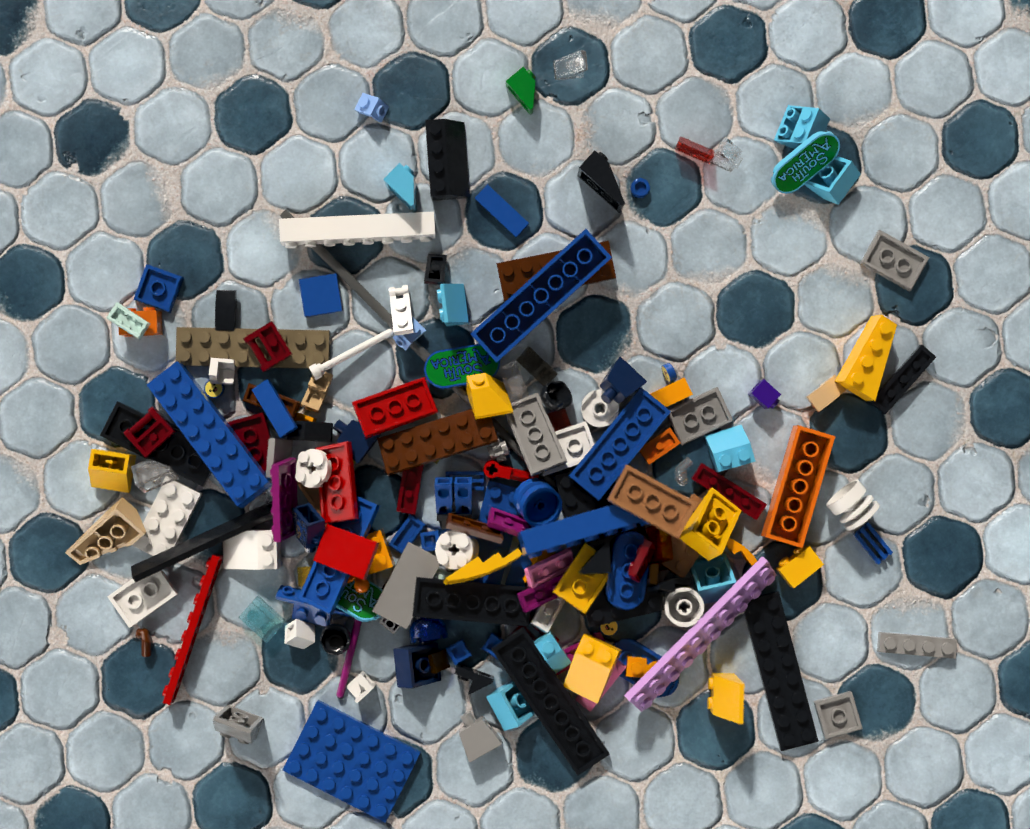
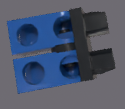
M435 477L436 513L441 529H447L446 519L448 513L472 519V477H455V498H453V477Z

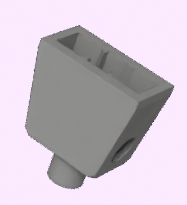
M470 711L460 716L465 726L459 729V736L469 763L502 745L501 737L483 716L475 720Z

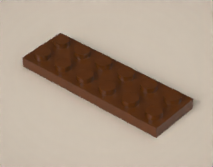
M609 241L599 242L611 255ZM562 250L497 263L504 301H507ZM611 258L583 285L616 279L613 259Z
M469 409L377 438L386 473L390 476L498 442V437L492 417L475 420L473 410Z

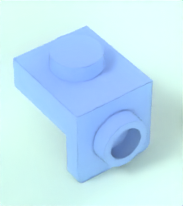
M362 93L354 110L360 114L372 117L381 123L389 106L378 97Z
M412 317L414 333L393 336L396 344L405 351L426 331L414 317Z

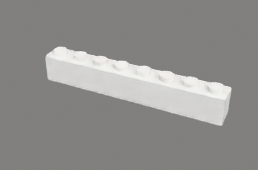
M434 212L279 219L280 243L285 248H297V245H305V247L311 248L316 247V244H324V246L331 247L335 246V243L351 246L355 245V242H363L364 245H371L376 241H382L383 244H391L397 240H401L402 243H410L412 240L418 239L421 242H430L432 239H435Z

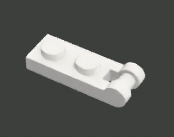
M408 285L396 289L395 287H390L389 294L394 335L414 333ZM403 295V298L397 299L396 297Z

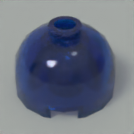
M420 617L413 621L409 629L410 644L416 643L415 640L417 639L418 643L436 641L441 636H443V639L448 638L447 627L442 619Z

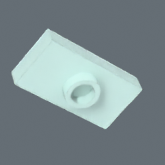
M116 302L106 319L141 340L151 324L118 302Z

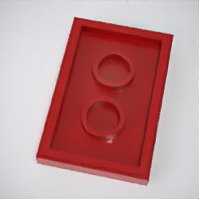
M327 524L313 561L366 580L380 543Z

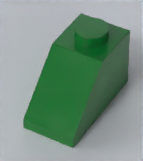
M522 67L506 80V87L531 115L534 106L536 77L531 70H526Z

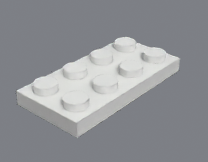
M166 477L143 522L146 533L132 546L152 556L176 546L202 493L170 477Z

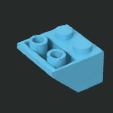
M788 105L774 141L796 149L814 133L819 131L825 132L830 118L819 108Z
M440 284V289L437 290L438 301L442 303L443 309H439L440 320L445 323L446 327L469 324L464 284Z

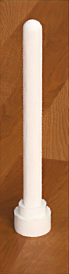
M388 329L323 364L319 363L316 365L315 363L309 366V369L315 380L323 377L324 371L393 336L394 331Z

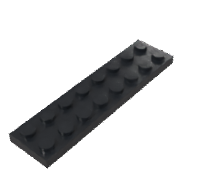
M779 591L760 595L748 603L744 616L779 748L781 751L819 742Z
M524 626L491 648L577 775H580L610 755L559 677L545 661Z

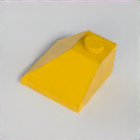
M487 373L466 376V392L475 420L513 413L512 405L502 381Z

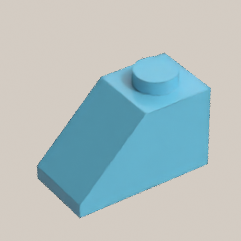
M551 631L534 641L535 646L555 673H558L572 663Z

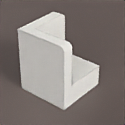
M211 358L209 369L210 383L233 385L236 369L235 360Z
M295 619L285 626V644L305 649L315 642L314 624Z
M362 671L346 687L355 696L356 699L354 701L358 703L376 684Z

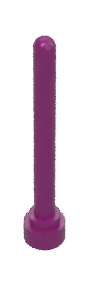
M353 618L351 642L346 653L336 694L338 698L344 697L362 624L361 621Z

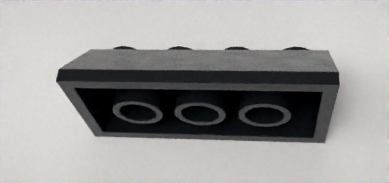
M449 119L425 120L432 201L470 198L464 122Z

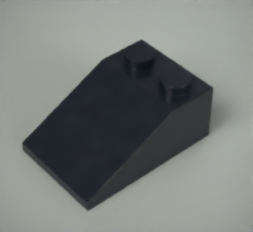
M594 150L579 167L577 176L620 213L625 202L610 164L607 162L608 158L603 153H597Z

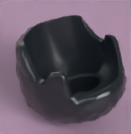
M551 381L540 392L542 403L550 411H560L573 402L572 394L563 381Z
M333 623L323 629L320 642L325 652L329 655H340L348 650L351 634L345 626Z

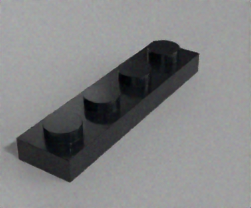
M922 344L919 345L878 391L876 401H870V403L881 413L886 414L933 362L936 356Z

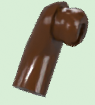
M139 628L136 630V638L141 639V655L149 657L152 654L149 630Z

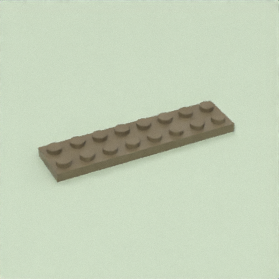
M177 327L176 361L184 366H210L211 358L235 360V367L260 368L261 364L249 344H246L243 340L258 329L234 328V331L215 330V328ZM278 329L293 355L272 368L309 369V366L315 363L316 365L319 363L323 364L330 360L329 330ZM258 337L255 341L267 361H270L272 358Z

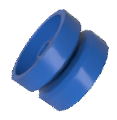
M531 478L522 482L517 487L513 496L515 510L527 523L534 527L554 522L562 510L560 495L543 479Z

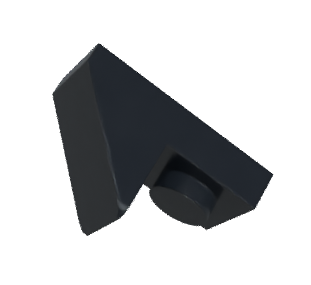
M428 254L424 284H445L447 255Z
M458 664L455 670V674L458 675L459 679L464 681L472 680L468 695L492 684L494 680L493 675Z

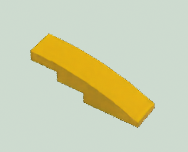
M517 548L504 558L499 553H496L484 562L479 557H476L444 580V584L462 583L484 577L513 563L523 554Z

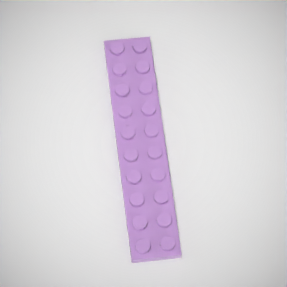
M762 556L624 696L641 712L644 709H648L652 705V701L657 696L663 694L666 687L671 682L677 680L680 673L685 668L691 666L694 659L699 654H702L713 640L720 636L721 631L725 627L730 626L739 613L747 609L748 603L752 599L758 598L761 591L773 583L777 574L769 562Z

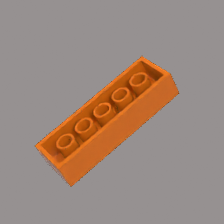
M800 425L793 426L761 536L803 548L835 436Z

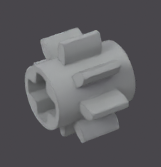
M499 438L498 442L491 443V446L487 447L491 460L497 459L498 463L506 460L505 456L510 454L506 442H500Z

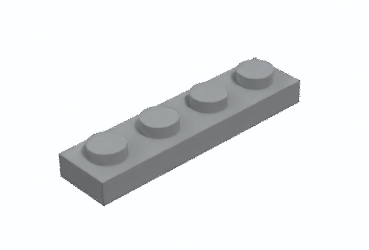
M878 632L877 651L956 659L957 639Z

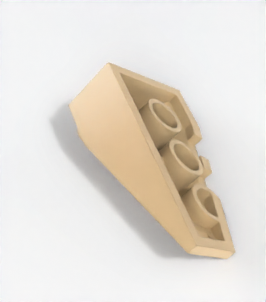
M122 497L65 553L79 565L99 558L103 554L112 553L121 547L133 545L146 533L137 509Z

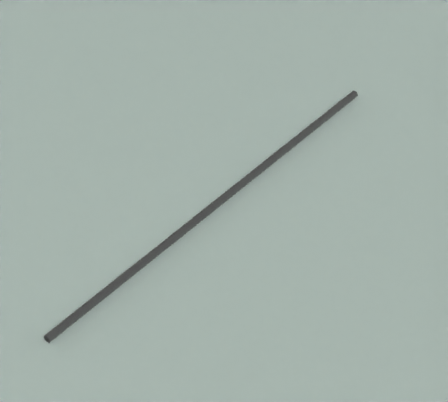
M287 210L283 211L280 215L282 219L294 218ZM321 244L311 247L393 330L392 315ZM417 340L410 345V348L426 362L431 354ZM463 386L451 388L472 409L466 389ZM492 417L496 434L524 461L516 440ZM540 473L539 477L545 480L557 492L555 479L551 475L544 476L543 473Z

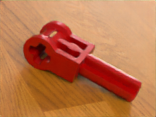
M495 460L487 461L483 468L484 474L489 478L501 477L521 482L531 478H539V474L531 477L528 471L500 465ZM491 464H495V468L498 469L493 474H490L489 470L486 469Z

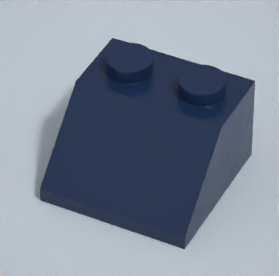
M437 642L407 645L393 649L397 687L413 689L442 681L441 671L438 673L431 672L427 656L438 650Z

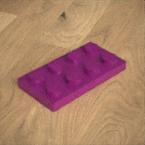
M287 458L272 464L270 470L272 478L271 497L273 506L271 508V515L273 516V542H282L295 535L292 508L298 506L297 480L295 479L297 458Z

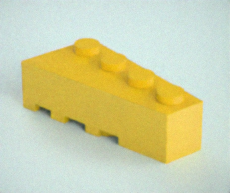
M883 315L871 316L835 382L865 401H876L897 324Z

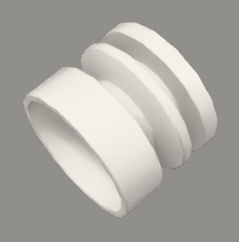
M854 480L845 485L826 503V506L834 515L843 513L839 521L845 523L844 527L848 531L854 530L866 523L880 507L877 501H873L872 495L863 497L866 488L859 480Z

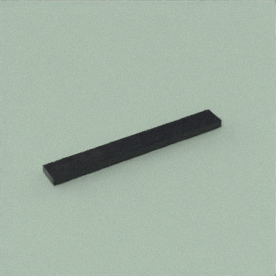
M272 501L131 566L133 580L135 582L140 581L272 519Z

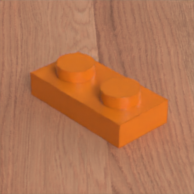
M669 427L644 444L639 452L648 465H650L681 443Z

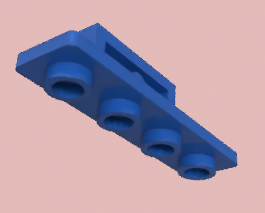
M280 586L276 599L294 604L292 619L325 627L331 624L332 614L326 613L298 599L301 589L291 586ZM336 607L335 614L350 617V615Z

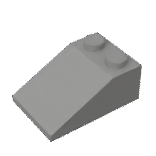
M230 705L225 706L213 718L215 731L220 732V735L223 737L237 738L243 744H252L256 740L263 721V717Z

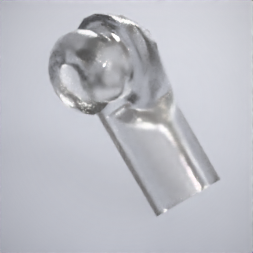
M686 457L675 468V480L681 486L688 484L687 469L694 464L689 457Z

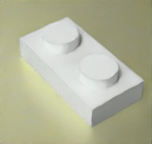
M558 597L539 606L530 624L542 632L548 633L565 600Z

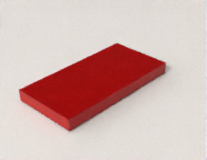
M424 377L352 402L365 439L438 413Z
M346 441L316 447L315 449L322 450L327 454L326 456L332 464L329 480L319 487L321 516L325 520V524L359 519L351 442Z

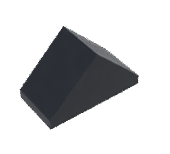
M607 542L603 543L578 573L580 575L611 573L610 544Z

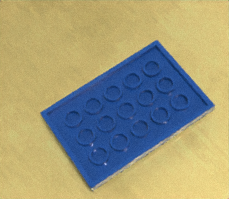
M318 700L282 771L386 823L421 751Z

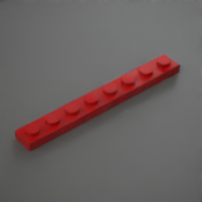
M213 554L206 562L205 567L208 569L206 575H203L200 580L199 586H201L200 593L196 594L193 601L195 608L188 616L187 623L189 625L181 636V641H183L181 649L178 648L175 654V660H177L175 667L171 668L168 678H171L169 685L165 686L162 693L164 704L171 705L176 700L223 560V555Z

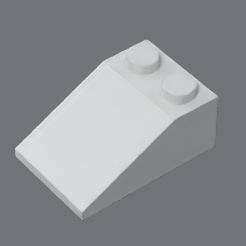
M272 529L247 530L223 541V569L261 570L282 567L281 542H273Z

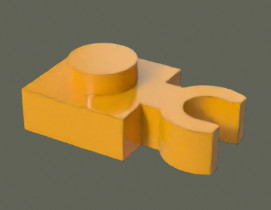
M627 656L625 675L627 677L642 678L657 661L647 664V658Z

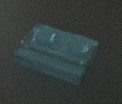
M257 596L238 617L266 643L287 622L260 596Z

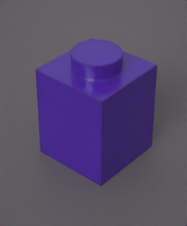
M765 379L760 380L748 393L764 409H773L780 400L778 398L781 395Z

